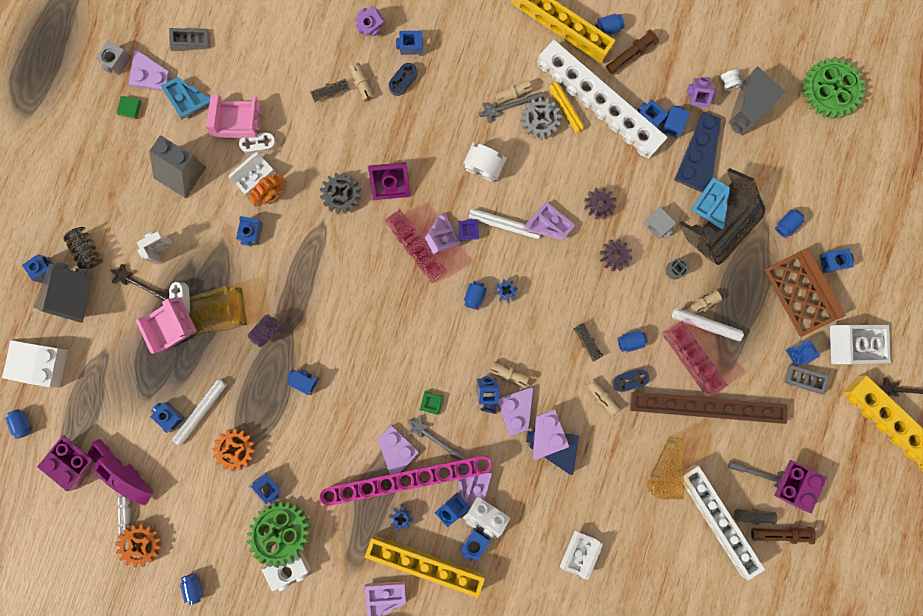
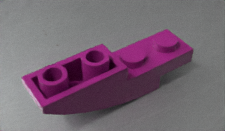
M101 439L94 441L88 454L96 463L93 469L95 474L105 484L125 498L141 505L148 504L154 492L141 478L138 471L131 464L123 467L120 460L113 455L109 447Z

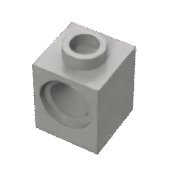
M108 40L96 60L102 64L100 67L111 74L113 71L119 75L131 56L124 49Z
M659 207L643 224L659 239L662 236L666 238L674 231L672 227L676 222Z

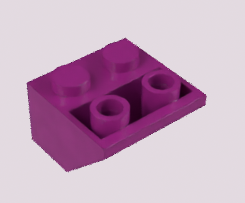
M62 435L37 468L65 491L78 489L90 474L94 459L65 435Z
M789 460L774 496L785 503L812 514L827 477Z

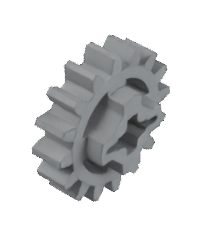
M539 97L538 102L532 99L531 105L526 103V110L521 112L523 117H521L520 122H524L522 129L527 128L526 134L533 133L534 139L537 135H540L541 140H543L544 135L550 138L551 132L555 134L557 132L556 127H560L561 123L559 120L562 115L558 114L560 108H554L555 102L549 104L548 98L545 102H542L541 97ZM550 114H552L553 116V123L551 122L552 120L549 118ZM529 115H530V117H531L532 120H533L531 124H530L529 118H528Z

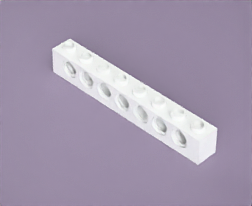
M555 40L539 55L537 63L541 70L549 72L555 82L564 85L570 95L578 97L584 107L590 108L595 112L594 114L598 119L607 122L609 128L622 135L623 140L627 144H632L637 148V152L641 156L649 159L668 138ZM560 62L562 67H556L554 63ZM574 74L576 79H570L568 75ZM582 86H588L591 91H584ZM596 98H602L605 103H598ZM610 110L617 111L619 115L613 116ZM624 123H631L633 128H627ZM639 134L645 135L647 140H641Z

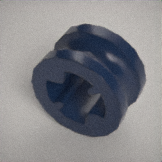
M483 404L480 410L497 414L496 408L499 405Z

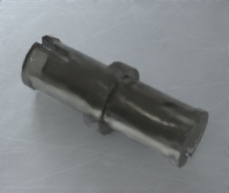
M344 78L332 84L327 83L325 84L326 86L310 91L315 103L327 97L333 98L335 94L350 89Z
M584 322L573 328L582 342V348L585 347L592 362L601 358L603 354L594 342L596 339L591 337Z
M736 509L734 519L736 522H752L754 525L759 523L775 525L777 523L776 512L759 511V509H752V511Z

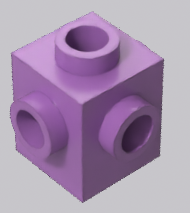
M371 6L369 9H362L357 13L358 17L355 19L357 22L355 26L362 35H372V37L381 31L380 27L386 23L375 6Z
M706 77L694 78L692 84H689L687 89L690 105L709 108L711 100L714 99L716 94L713 81Z

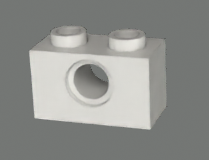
M300 550L299 552L301 558L293 557V564L287 561L286 567L292 570L291 576L284 574V566L281 563L279 568L274 567L272 564L271 567L265 566L262 569L271 591L278 589L280 592L288 588L290 582L294 580L300 582L308 577L307 573L311 570V567L303 551Z

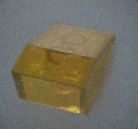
M225 286L191 296L189 316L197 332L190 336L246 326L247 320L242 288Z
M669 436L651 473V480H648V491L658 499H684L683 438Z

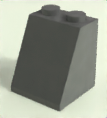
M758 66L743 81V86H741L729 120L733 131L741 135L746 133L786 93Z
M160 135L149 151L153 178L184 198H187L206 169V166L192 154Z
M56 262L54 265L49 263L34 308L48 314L83 323L93 277L87 275L88 271L76 268L73 271L68 269L69 265Z

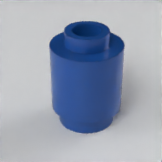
M614 13L598 18L595 27L605 34L611 35L624 29V19L621 14L617 15Z
M789 210L779 220L775 230L784 238L792 236L804 224V215L798 210Z
M473 281V284L469 283L463 300L465 301L464 306L479 310L487 288H484V283Z
M640 329L621 334L620 337H617L621 352L626 351L628 353L642 349L648 343L645 332H641Z
M16 409L7 413L8 416L5 417V421L11 436L14 435L15 439H19L31 434L30 429L32 427L25 411Z
M196 573L181 577L180 588L184 603L188 602L189 605L201 602L200 598L204 596L200 577H197Z

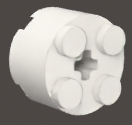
M472 143L463 165L467 172L473 175L480 173L483 179L493 183L494 180H498L507 158L504 155L502 158L498 157L499 152L481 144H478L477 147L475 143Z

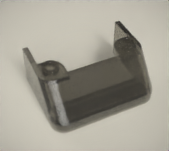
M731 168L727 170L731 184L729 185L730 190L724 228L721 229L710 221L703 228L697 224L690 226L682 221L679 223L687 241L707 259L717 265L726 260L765 214V206L754 178Z

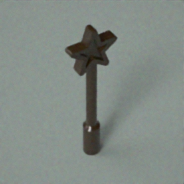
M121 264L118 270H110L115 275L112 280L114 284L121 281L124 285H127L128 281L154 294L155 297L162 301L169 299V295L160 290L157 291L129 277L133 273L126 271L124 264Z
M887 377L884 378L883 385L878 386L888 396L898 397L899 394L897 392L923 394V389L897 387L899 382L891 383Z

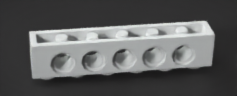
M692 464L677 474L678 478L739 574L749 581L764 571V567L698 465Z

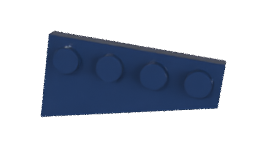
M706 112L701 114L674 181L700 192H703L713 177L721 118Z

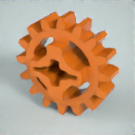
M275 173L268 178L263 177L253 187L248 199L255 207H260L263 203L264 205L269 202L272 203L283 193V188L287 186V181L281 173Z
M238 428L234 429L233 433L230 429L226 430V435L220 433L219 437L221 440H215L214 442L217 444V447L212 448V450L217 451L213 458H219L216 464L220 465L223 463V469L225 470L230 467L231 472L235 471L236 467L238 470H242L243 465L249 466L248 460H254L251 453L256 452V449H252V446L256 443L250 442L252 435L245 436L246 431L242 430L239 433ZM235 437L242 439L244 443L239 442ZM234 447H241L236 452L228 453V451H230ZM246 450V455H245V457L243 458L242 455H243L244 451ZM225 457L230 458L232 462H229Z
M141 523L137 528L136 524H132L131 530L126 527L124 529L125 534L118 536L121 541H117L115 544L120 547L116 554H122L119 560L126 559V566L131 562L133 563V568H136L138 563L144 567L146 561L149 563L153 562L152 556H158L159 553L156 550L160 549L161 545L157 544V542L161 540V537H155L158 531H150L151 525L144 528V523ZM137 532L144 533L146 535H138ZM126 539H128L127 541L129 542V548L127 550L125 548ZM150 541H152V549H151V552L149 551L150 549L148 548V543H149ZM141 542L143 544L141 547L135 548L136 543ZM132 555H139L141 558H135Z

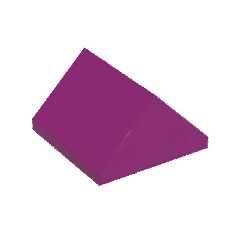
M406 162L368 166L373 200L410 197L409 175Z

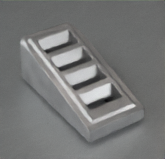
M169 28L171 51L209 49L208 29ZM203 35V43H199V36ZM191 36H195V42H191ZM177 37H180V42H176Z
M790 364L784 383L824 395L830 376ZM794 370L798 371L796 380L791 381ZM805 373L804 382L801 384L799 383L801 375ZM811 375L813 376L811 386H808L807 383ZM817 378H820L819 387L815 388Z

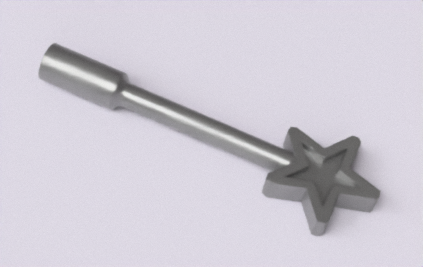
M543 92L529 95L527 98L496 107V102L490 106L483 102L484 110L479 113V116L487 117L488 123H491L492 117L500 116L499 111L527 102L531 103L532 99L538 101L539 97L544 99Z
M419 416L416 422L408 420L412 427L408 434L416 432L420 438L424 434L450 452V455L457 460L467 458L455 448L452 449L425 430L429 426L422 424V416Z
M731 460L728 464L730 469L742 473L747 472L777 482L774 484V487H778L783 476L777 473V478L747 468L746 465Z

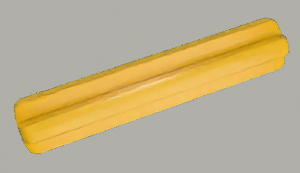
M552 83L549 86V90L576 133L584 129L583 122L559 83Z

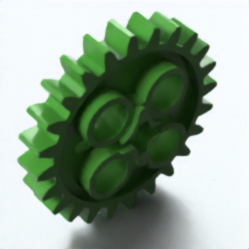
M837 57L832 61L827 58L824 62L822 60L819 61L817 65L812 66L811 70L806 73L807 77L803 79V82L806 84L802 89L807 91L802 96L809 98L805 103L812 104L810 110L813 108L817 109L816 115L823 112V118L829 114L830 119H833L835 116L839 119L844 115H849L857 109L856 106L862 103L860 100L865 95L861 92L866 88L862 87L861 84L865 80H859L862 73L856 74L857 67L850 68L851 62L845 65V59L838 63ZM819 91L823 92L825 97L821 96Z
M282 501L277 506L273 502L271 509L264 506L265 512L258 511L260 517L252 518L256 523L255 525H249L253 531L247 533L248 536L252 537L247 543L253 545L249 551L255 552L253 557L259 559L260 563L264 564L266 562L268 567H271L273 564L276 568H279L281 563L282 566L286 567L287 561L292 564L294 563V556L301 558L300 550L306 552L303 545L310 544L306 537L311 536V533L306 530L311 525L306 523L309 518L303 516L305 512L299 510L298 506L294 505L292 507V504L289 502L285 505ZM287 516L286 523L281 525V520ZM269 527V532L264 535V530ZM295 533L294 540L289 542L290 535ZM277 544L276 551L272 553L273 545Z

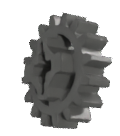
M344 172L341 177L337 173H335V178L328 176L329 182L323 181L322 183L325 188H320V191L324 193L320 196L321 200H325L323 202L324 206H329L328 209L331 212L335 209L337 214L340 213V210L347 214L348 208L353 211L352 206L359 205L356 199H361V195L358 194L361 188L356 187L359 184L358 181H352V175L346 178ZM341 190V192H343L344 195L340 196L338 194V191ZM353 191V196L351 200H349V196ZM336 203H344V205H336Z

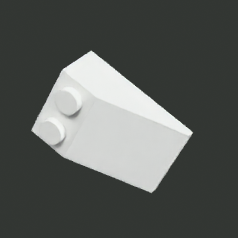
M889 325L830 326L831 364L891 363Z
M10 340L2 378L45 387H60L68 350Z

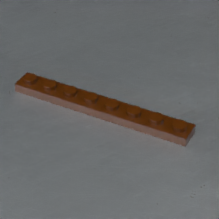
M631 392L630 411L787 424V404Z

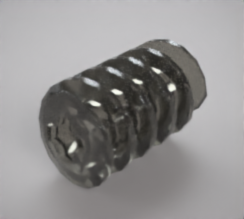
M85 227L74 228L63 237L64 242L67 243V248L71 249L70 253L74 256V261L77 262L79 269H90L103 262V259H96L100 255L99 252L93 253L96 246H89L93 242L92 239H86L89 233H82L86 229Z

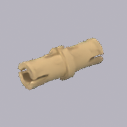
M354 63L357 71L353 65H350L349 70L354 77V84L359 89L363 101H369L366 94L372 100L374 94L369 87V80L365 77L360 63Z
M527 79L517 85L508 86L509 88L494 93L497 105L510 99H518V96L533 91L532 87H530V81Z
M715 290L703 298H698L695 303L682 310L697 315L708 311V308L722 301V297Z
M494 361L490 369V373L504 378L507 382H514L525 388L529 376L515 371L513 367L508 368Z
M595 379L585 386L597 399V403H601L611 416L621 408L609 396L610 393L605 391Z

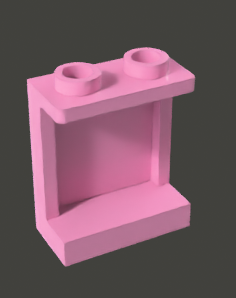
M211 95L206 128L211 137L257 138V130H260L259 114H262V104L258 101L257 96H252L251 101H221L219 95Z
M181 297L166 299L162 302V307L150 315L136 320L151 354L165 352L197 332Z

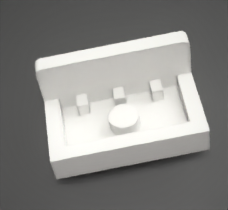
M255 152L229 175V178L249 198V194L252 193L251 190L263 177L268 178L270 175L273 176L276 172L258 152Z
M158 231L150 232L145 235L144 239L136 242L139 246L137 250L141 258L157 265L162 263L157 253L174 245L171 238Z
M477 497L472 506L466 511L463 519L466 520L469 526L482 530L486 537L497 539L502 535L510 517L480 497Z
M575 530L560 568L579 575L585 580H589L597 558L601 553L603 543L594 537Z

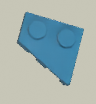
M179 77L161 85L181 120L210 104L209 96L207 97L195 87L189 86Z
M713 177L691 210L723 229L730 187Z

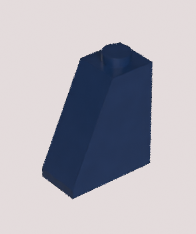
M531 427V431H527L526 442L529 443L528 446L531 449L534 446V427ZM564 433L569 447L547 455L544 458L569 475H573L579 436Z

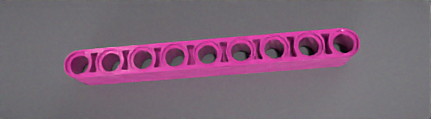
M482 455L331 486L321 491L320 501L326 506L483 475L492 469L493 462L490 457ZM485 459L488 461L489 467L487 470L479 468V460ZM466 463L469 466V473H461L459 470L460 464ZM442 467L449 469L450 475L448 478L441 476L440 470ZM423 471L430 473L431 478L429 482L422 480L421 474ZM404 475H408L411 478L409 486L404 485L402 482ZM385 479H389L392 482L390 490L385 489L383 486ZM366 483L372 485L373 491L371 493L365 491L364 486ZM347 487L353 489L354 494L352 497L346 495L345 490ZM328 491L334 493L333 501L327 499Z

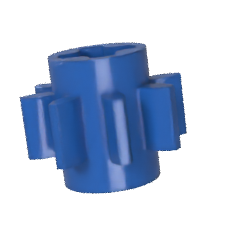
M503 279L502 285L496 284L499 291L494 292V295L500 296L499 302L506 299L507 303H509L510 297L516 299L517 296L513 292L517 291L518 287L513 288V281L506 283L505 279ZM506 287L510 288L509 292H510L511 294H508V293H507L506 295H503V294H502V293H503L502 288H503V289H506Z
M405 505L400 510L395 507V515H389V518L393 519L391 526H398V531L403 526L409 529L407 522H413L414 520L409 517L412 510L407 512ZM401 513L404 514L403 517L406 518L405 520H403L402 523L399 522V518H396L399 517Z

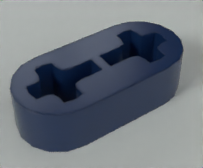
M403 64L391 78L389 90L392 95L400 96L404 94L416 79L417 69L414 64ZM412 69V75L408 74L405 77V70L409 71ZM400 83L401 89L396 88L394 90V84L398 85Z
M642 369L623 373L613 378L612 386L618 392L643 387L649 382V375ZM637 373L644 375L641 384L639 381H632V378L638 376ZM619 378L629 381V383L623 385V389L616 384L619 382Z

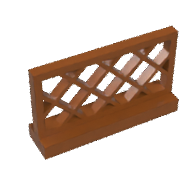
M805 248L764 269L768 280L800 337L846 316L809 248ZM795 258L800 263L798 271L788 269L790 261ZM775 268L784 270L781 280L774 279L770 271ZM787 271L797 274L794 284L784 282ZM800 275L808 277L810 281L808 288L797 285ZM783 284L793 287L790 297L782 295L781 288ZM796 288L806 290L803 301L793 298ZM810 292L818 295L817 305L807 302ZM792 301L802 303L799 314L791 311L790 305ZM805 305L816 308L813 318L802 315ZM819 309L825 310L830 318L825 321L817 320L816 317ZM801 317L812 320L809 329L802 331L799 326Z

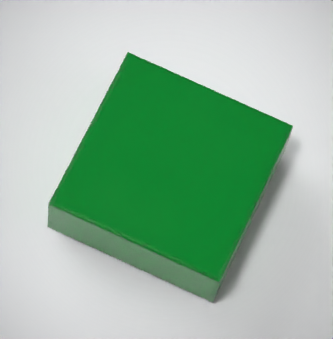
M121 96L116 114L137 119L141 101Z
M424 392L420 410L439 415L443 396Z

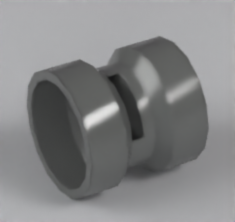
M674 259L667 264L665 269L666 275L673 280L680 279L688 273L689 265L684 259Z

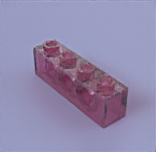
M401 209L385 219L386 225L431 284L447 273L445 267L436 255L433 254L432 250Z
M683 320L676 322L662 332L666 341L705 396H713L728 386Z

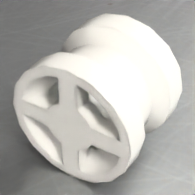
M738 69L721 75V79L725 83V91H732L743 86V81L739 78L740 71Z

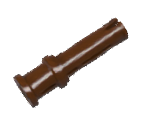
M650 29L646 31L642 38L636 39L629 49L606 65L608 72L612 75L615 74L636 56L645 54L648 48L652 45H657L659 43L657 35Z
M791 526L789 529H751L753 541H790L792 544L808 542L810 545H814L816 540L815 530L812 526L807 528Z

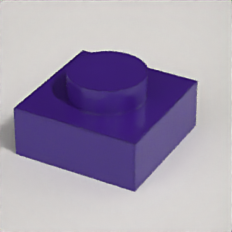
M477 220L458 221L460 241L479 240Z

